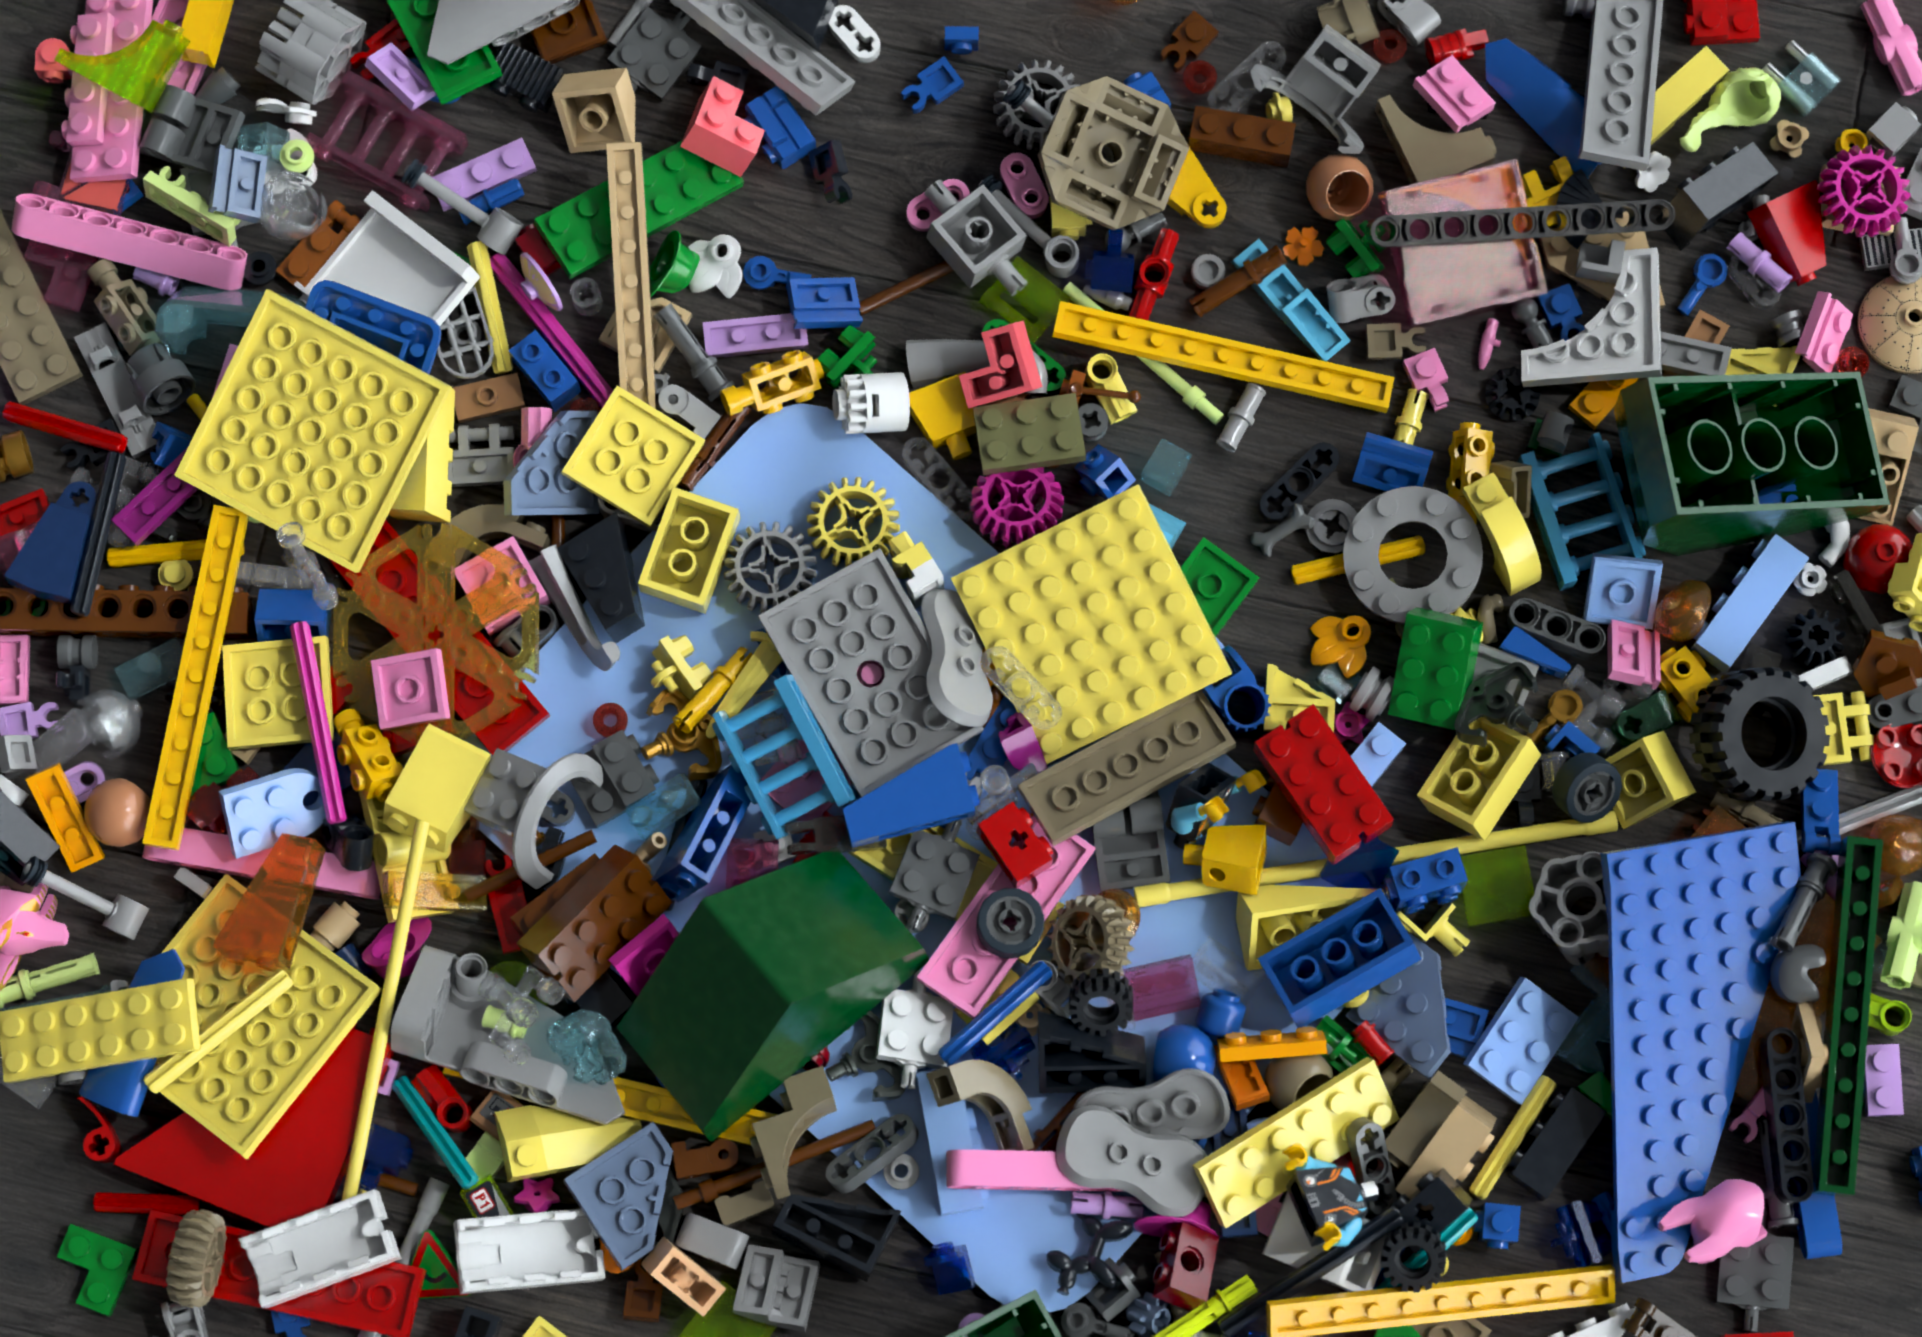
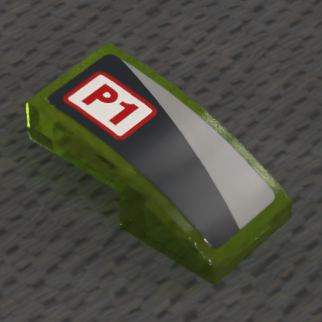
M491 1173L479 1179L470 1189L459 1191L474 1218L515 1215Z

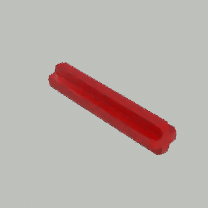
M97 1192L94 1195L93 1207L97 1212L149 1214L150 1210L173 1215H185L191 1210L199 1211L200 1200L190 1195Z

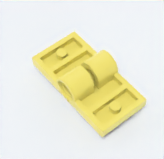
M359 791L365 822L374 832L373 858L388 923L396 922L412 837L404 833H397L383 823L385 802H380L377 798L366 800L363 792ZM451 845L445 853L434 848L425 847L411 920L451 914L457 911L446 859L451 852Z

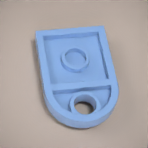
M292 768L219 791L230 847L236 859L305 837L318 829L323 823V819L326 818L319 779L315 774L305 769ZM317 791L318 798L316 802L312 805L304 806V796L308 792Z

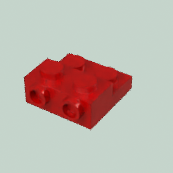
M1682 0V2H1687L1688 14L1684 15V32L1686 35L1690 34L1691 46L1759 41L1760 29L1757 0Z

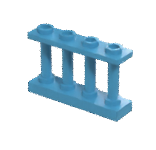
M1599 432L1591 435L1588 440L1590 446L1588 449L1545 462L1541 459L1537 460L1534 451L1520 455L1517 461L1532 466L1530 505L1560 591L1574 587L1580 572L1591 567L1592 554L1579 558L1569 556L1566 547L1569 539L1617 525L1623 544L1596 553L1643 558L1642 556L1646 555L1641 537H1635L1631 525L1634 524L1632 509L1629 504L1624 505L1620 493L1623 491L1621 477L1618 472L1613 473L1609 461L1612 459L1610 445L1607 440H1602ZM1595 461L1601 480L1556 494L1552 491H1547L1544 483L1547 475ZM1606 493L1612 512L1564 526L1563 523L1558 524L1555 515L1558 507Z
M792 674L784 675L773 681L777 688L773 691L774 695L729 718L725 710L712 714L715 720L712 723L715 734L721 742L726 741L731 751V754L728 755L731 765L737 773L742 772L747 782V785L744 786L747 796L754 805L758 803L764 815L761 817L764 829L770 836L774 834L777 840L789 835L785 824L826 802H836L838 807H842L857 800ZM780 707L788 709L793 719L789 727L745 750L736 732L738 729ZM796 738L799 741L804 740L809 750L806 753V758L761 781L752 763L753 761ZM811 770L815 772L820 771L825 781V784L822 785L823 789L777 812L768 793Z

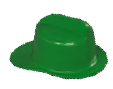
M677 230L670 232L666 236L649 267L650 298L657 291L675 293L687 287L700 261V256L681 243V234Z

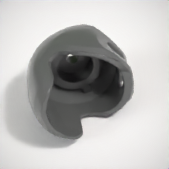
M1802 944L1794 946L1791 952L1786 950L1778 953L1770 966V982L1775 993L1783 1000L1794 1004H1802L1804 1002L1816 1003L1820 997L1816 985L1808 977L1807 970L1821 967L1826 963L1824 949L1815 944Z

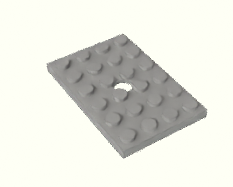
M881 548L758 615L763 628L788 672L793 675L817 723L860 798L947 746L955 743L960 745L984 731L982 726L969 727L954 722L944 716L934 706L926 685L927 671L932 658V646L928 631ZM873 661L883 667L884 679L878 686L866 687L859 682L857 669L862 663Z

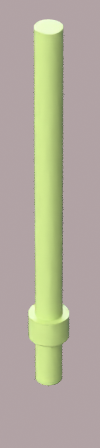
M1072 282L1068 283L1062 291L1077 305L1103 310ZM1138 357L1183 396L1182 401L1192 410L1198 409L1215 425L1223 418L1224 414L1205 398L1206 394L1196 385L1192 387L1167 364Z

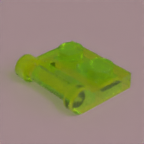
M1017 256L1011 264L1028 281V284L1020 292L1016 290L1017 294L1011 297L1038 317L1039 320L1034 324L1002 300L999 296L1003 291L1008 295L1010 294L998 279L983 294L979 303L986 309L991 307L1011 324L1024 321L1028 338L1032 343H1035L1055 320L1060 301L1069 303L1071 297Z

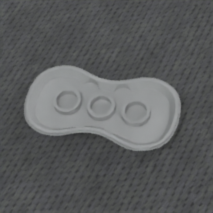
M944 589L930 590L924 595L921 606L923 620L932 646V658L926 676L929 696L938 711L952 721L969 727L983 726L989 719L993 704L992 691L983 667L982 650L984 644L958 592Z
M1196 1068L1175 1071L1154 1084L1144 1087L1102 1086L1094 1088L1080 1096L1073 1108L1074 1111L1087 1105L1103 1106L1117 1113L1128 1124L1142 1132L1153 1135H1180L1192 1140L1209 1138L1225 1128L1230 1117L1229 1101L1221 1083L1212 1074Z
M1098 1105L1082 1106L1074 1110L1065 1120L1057 1140L1056 1160L1061 1172L1073 1183L1088 1188H1115L1128 1192L1153 1212L1161 1216L1182 1217L1192 1213L1205 1195L1192 1165L1207 1155L1200 1145L1188 1137L1180 1135H1153L1142 1132L1128 1124L1117 1113Z

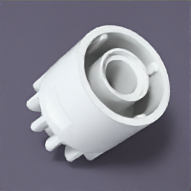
M903 372L843 375L840 378L841 386L833 391L832 405L835 420H842V429H845V434L907 430L910 416V399L907 380Z

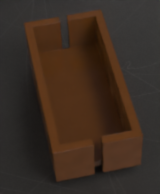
M614 845L516 944L532 965L538 967L536 970L554 992L576 1002L612 965L608 959L651 925L672 902L657 881L651 879L653 876L636 854Z

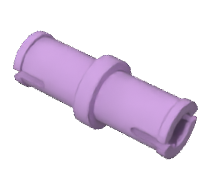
M1742 232L1737 234L1727 246L1729 251L1749 267L1748 271L1752 275L1757 274L1776 293H1780L1793 278V276L1785 272L1771 259V254L1767 250H1760Z
M1072 1191L1071 1214L1100 1215L1105 1220H1110L1111 1216L1143 1218V1203L1136 1197L1112 1195V1191H1105L1104 1194Z

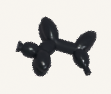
M1076 1214L1082 1220L1084 1231L1092 1239L1087 1255L1078 1256L1072 1260L1067 1254L1059 1250L1047 1253L1046 1261L1049 1267L1055 1272L1060 1273L1058 1277L1060 1288L1057 1289V1293L1068 1296L1069 1289L1076 1283L1077 1274L1087 1273L1088 1271L1102 1285L1109 1288L1115 1287V1274L1111 1267L1100 1259L1105 1242H1115L1127 1238L1133 1231V1225L1124 1220L1112 1221L1102 1225L1098 1219L1092 1216Z

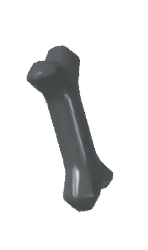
M1295 503L1293 505V512L1287 520L1268 532H1254L1250 541L1253 545L1261 548L1263 556L1270 558L1272 556V549L1278 541L1297 529L1313 528L1314 517L1306 515L1302 505Z

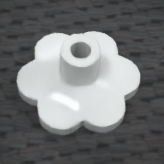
M1657 151L1650 153L1649 166L1646 171L1636 170L1635 185L1641 189L1644 188L1647 192L1655 191L1658 185L1665 183L1669 177L1670 158L1661 155Z

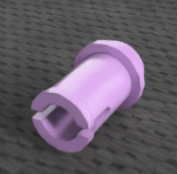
M135 267L133 272V279L157 289L158 293L162 296L166 294L169 296L173 295L180 281L177 277Z

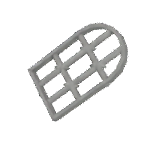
M476 287L471 288L466 295L474 293L480 313L468 316L464 300L462 299L459 303L462 313L460 315L461 318L450 321L448 316L440 326L441 330L447 328L452 347H450V351L441 353L440 346H438L437 357L440 358L447 372L461 379L476 378L484 374L491 366L494 358L493 338L490 336ZM481 318L488 340L476 343L471 324H473V320ZM465 323L470 342H468L469 345L458 348L453 329H455L454 326ZM490 345L488 362L483 365L479 352L481 351L480 347ZM473 350L479 370L466 374L461 356H463V352ZM455 355L460 373L448 367L443 358Z

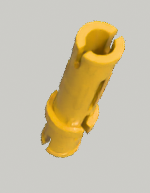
M739 647L737 652L723 666H718L713 672V677L673 717V722L678 728L684 722L685 725L681 731L690 733L692 728L731 688L753 655L750 652L744 659V654L748 649Z

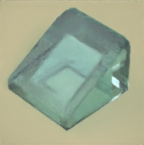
M1337 662L1329 664L1316 677L1314 682L1335 699L1336 702L1341 704L1357 687L1362 677L1357 673L1353 677L1346 679Z

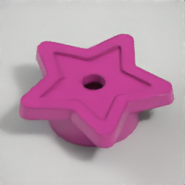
M1346 702L1341 712L1335 714L1334 734L1340 742L1349 739L1357 744H1361L1364 740L1362 728L1370 720L1365 718V715L1348 708L1351 703ZM1350 722L1351 728H1346L1345 723Z
M528 1178L523 1179L524 1190L514 1197V1202L524 1204L525 1208L530 1212L538 1213L548 1210L553 1203H559L560 1197L552 1191L554 1185L552 1178L540 1182Z

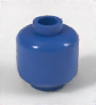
M1214 988L1213 993L1203 995L1195 1023L1212 1042L1217 1043V1038H1225V1035L1228 1033L1240 1032L1246 1012L1245 1005L1240 1001L1241 996L1219 988Z

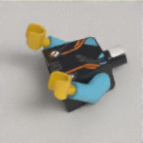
M1207 763L1180 782L1165 823L1167 829L1176 833L1173 840L1174 844L1184 850L1185 843L1195 844L1208 832V828L1216 826L1223 815L1230 811L1226 803L1230 795L1242 791L1243 785L1249 794L1266 785L1267 783L1260 771L1255 769L1239 778L1237 775L1231 776L1216 766Z
M1294 1143L1282 1150V1154L1287 1155L1290 1159L1285 1164L1288 1171L1298 1170L1294 1172L1286 1188L1311 1247L1323 1242L1325 1243L1322 1247L1325 1251L1332 1246H1348L1362 1228V1220L1368 1213L1367 1203L1377 1201L1379 1198L1375 1182L1369 1180L1357 1183L1351 1168L1347 1166L1337 1167L1335 1164L1312 1158L1307 1155L1305 1148L1299 1143Z

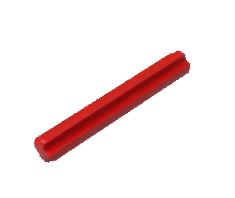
M11 401L5 404L2 411V417L9 422L104 450L124 453L128 444V438L123 434Z

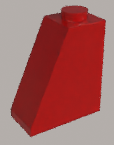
M1816 180L1747 212L1764 249L1771 254V259L1793 276L1790 283L1795 281L1797 286L1817 278L1814 271L1826 266L1821 205L1818 203L1820 194L1816 190L1818 185Z

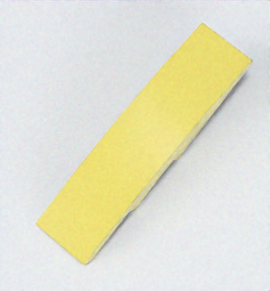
M1707 46L1655 91L1651 145L1671 129L1680 117L1697 104L1702 96L1729 72L1727 66Z

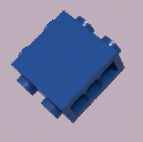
M1456 847L1390 867L1384 878V884L1381 885V889L1385 892V896L1389 903L1392 904L1394 911L1404 910L1405 915L1424 910V905L1437 900L1438 905H1443L1457 900L1458 894L1462 893L1468 878L1458 848Z

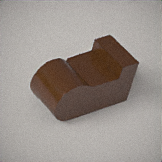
M719 1139L709 1147L687 1150L685 1141L671 1143L678 1181L733 1170L739 1161V1150L735 1143L728 1139Z

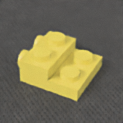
M1918 533L1915 536L1912 549L1909 551L1908 562L1895 564L1892 578L1888 583L1887 592L1894 600V609L1905 613L1910 619V628L1922 632V533Z

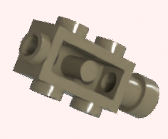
M102 259L93 264L88 269L87 274L95 285H99L102 288V291L93 302L128 354L132 356L136 351L150 344L163 345L162 340L167 335L166 323L164 318L159 314H154L148 305L145 290L141 287H136L131 279L121 281L117 275L118 269L111 260Z

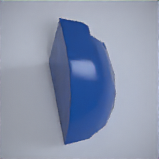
M157 421L152 433V438L157 440L156 452L150 453L154 464L166 468L189 446L193 437Z

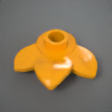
M1357 615L1348 616L1344 619L1327 616L1319 619L1311 626L1310 630L1319 638L1312 647V665L1322 666L1338 662L1346 679L1353 677L1361 670L1367 660L1365 645L1371 638V627L1366 619ZM1351 627L1359 628V632L1355 636L1347 635Z

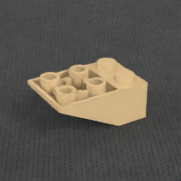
M1868 408L1890 505L1858 518L1893 526L1919 427L1915 418Z

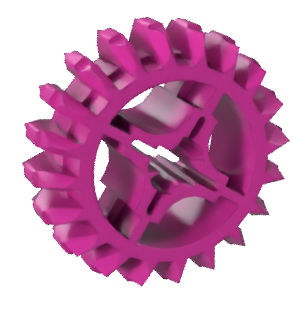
M1858 145L1851 147L1849 152L1846 150L1840 151L1836 158H1831L1827 162L1826 166L1828 169H1824L1819 176L1823 181L1817 185L1816 190L1824 193V195L1818 198V203L1827 204L1828 206L1823 211V216L1832 214L1835 217L1832 221V226L1836 227L1842 223L1844 225L1843 234L1850 233L1854 228L1856 238L1862 237L1866 232L1869 237H1875L1879 231L1886 233L1891 229V224L1896 225L1901 220L1900 214L1905 213L1908 208L1904 202L1910 198L1911 193L1903 190V188L1909 185L1910 180L1901 179L1899 176L1904 172L1905 167L1895 169L1892 164L1895 162L1896 157H1890L1888 160L1884 159V149H1879L1873 154L1871 145L1865 146L1862 151ZM1852 168L1865 169L1872 172L1873 174L1864 175L1858 170L1854 172ZM1881 182L1884 185L1886 195L1883 193L1881 189ZM1870 183V186L1866 189L1867 194L1857 200V197L1862 193L1860 189ZM1841 187H1842V188L1844 189V191L1846 192V195H1847V200H1846V201H1845V199H1844V197H1843V195H1842ZM1864 208L1869 213L1873 211L1876 215H1865L1855 211V209Z
M1044 467L986 475V477L979 476L977 479L978 487H973L971 492L973 499L970 502V507L974 513L973 521L976 525H980L982 535L990 533V540L993 543L1003 539L1005 548L1010 545L1011 541L1016 542V545L1057 525V520H1060L1063 516V509L1061 507L1064 505V496L1060 494L1061 485L1059 482H1054L1055 479L1052 471L1044 473ZM999 493L1001 501L998 502V507L992 510L989 506L990 502ZM1042 496L1045 504L1036 514L1034 512V505L1036 500Z

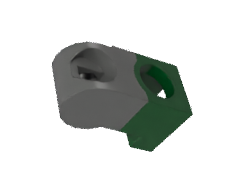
M1547 411L1543 420L1537 418L1526 450L1534 451L1536 454L1551 459L1561 457L1566 448L1574 420L1564 414Z

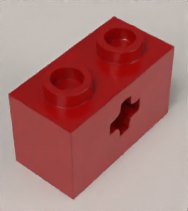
M1011 802L977 825L976 833L1013 887L1019 888L1051 867L1053 859L1050 855L1054 852L1048 841L1043 836L1038 838L1031 828L1034 823L1028 812L1023 807L1018 809L1015 803ZM1012 837L1016 841L1024 840L1022 850L1018 846L1013 848L1010 846Z

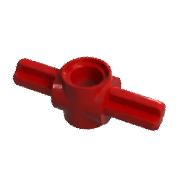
M1162 228L1152 254L1145 255L1134 285V289L1138 292L1129 317L1149 321L1156 299L1163 298L1174 268V264L1170 261L1179 240V234L1174 230ZM1153 270L1158 271L1162 274L1163 279L1160 282L1152 283L1146 279L1145 274Z

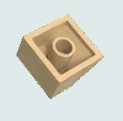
M627 67L570 73L562 76L552 95L570 153L607 150L606 144L635 142V94Z

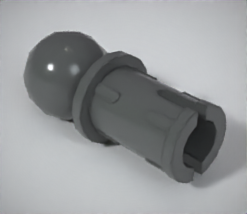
M1159 212L1129 224L1126 228L1122 227L1114 231L1109 229L1105 235L1104 243L1111 252L1122 253L1129 248L1131 240L1134 238L1140 244L1143 237L1168 224L1163 213Z
M1528 297L1518 298L1512 305L1511 313L1517 322L1525 324L1526 328L1521 331L1522 335H1527L1534 349L1554 343L1544 325L1547 321L1545 319L1538 321L1536 318L1538 313L1537 303Z

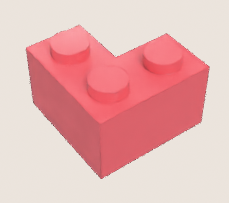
M713 76L698 99L680 147L741 177L755 157L765 130L735 115L744 91Z
M1024 321L981 332L990 366L959 375L968 409L1043 387Z

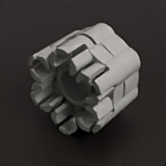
M285 0L284 4L299 13L295 15L281 7L277 14V19L294 30L292 31L274 20L268 26V30L285 41L282 42L265 31L259 42L262 52L259 55L258 64L255 69L315 105L326 98L332 97L352 67L350 63L351 57L362 50L366 22L331 0Z
M1590 851L1583 855H1573L1563 859L1556 858L1548 861L1542 868L1541 878L1536 886L1535 894L1529 903L1530 913L1540 930L1548 938L1555 941L1561 953L1570 964L1581 965L1579 959L1581 957L1587 963L1594 958L1597 952L1601 956L1609 958L1608 919L1600 853ZM1586 896L1596 898V905L1590 913L1582 916L1571 913L1572 906L1580 898Z

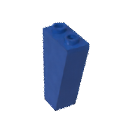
M957 743L951 744L843 808V816L851 847L855 848L975 817V806L980 805L976 786L968 785L965 774L971 772L967 752H960Z
M732 765L715 776L652 880L657 881L670 900H675L679 903L709 884L751 802L744 788L747 782L742 772L737 773Z

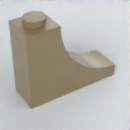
M1391 95L1378 99L1375 112L1412 188L1483 171L1492 167L1495 154H1497L1496 147L1492 138L1489 135H1484L1481 127L1459 133L1435 131L1419 125L1406 116L1396 105ZM1415 192L1418 199L1431 194L1425 192Z
M1439 1070L1427 1080L1400 1120H1398L1385 1138L1390 1165L1397 1170L1401 1166L1406 1170L1411 1167L1443 1122L1467 1093L1465 1089Z

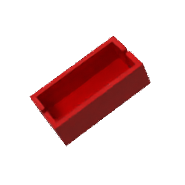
M1314 704L1289 719L1286 729L1280 725L1255 742L1253 751L1332 865H1335L1359 849L1361 841L1367 844L1391 828L1394 818Z

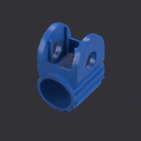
M1226 645L1221 650L1233 672L1232 675L1215 687L1210 684L1201 690L1229 733L1234 731L1239 735L1256 730L1257 726L1264 724V718L1270 715L1268 707L1271 704L1268 703L1269 695H1266L1263 691L1264 687L1257 685L1254 674L1241 656L1230 645ZM1233 691L1245 692L1255 703V717L1249 725L1237 723L1228 712V699Z

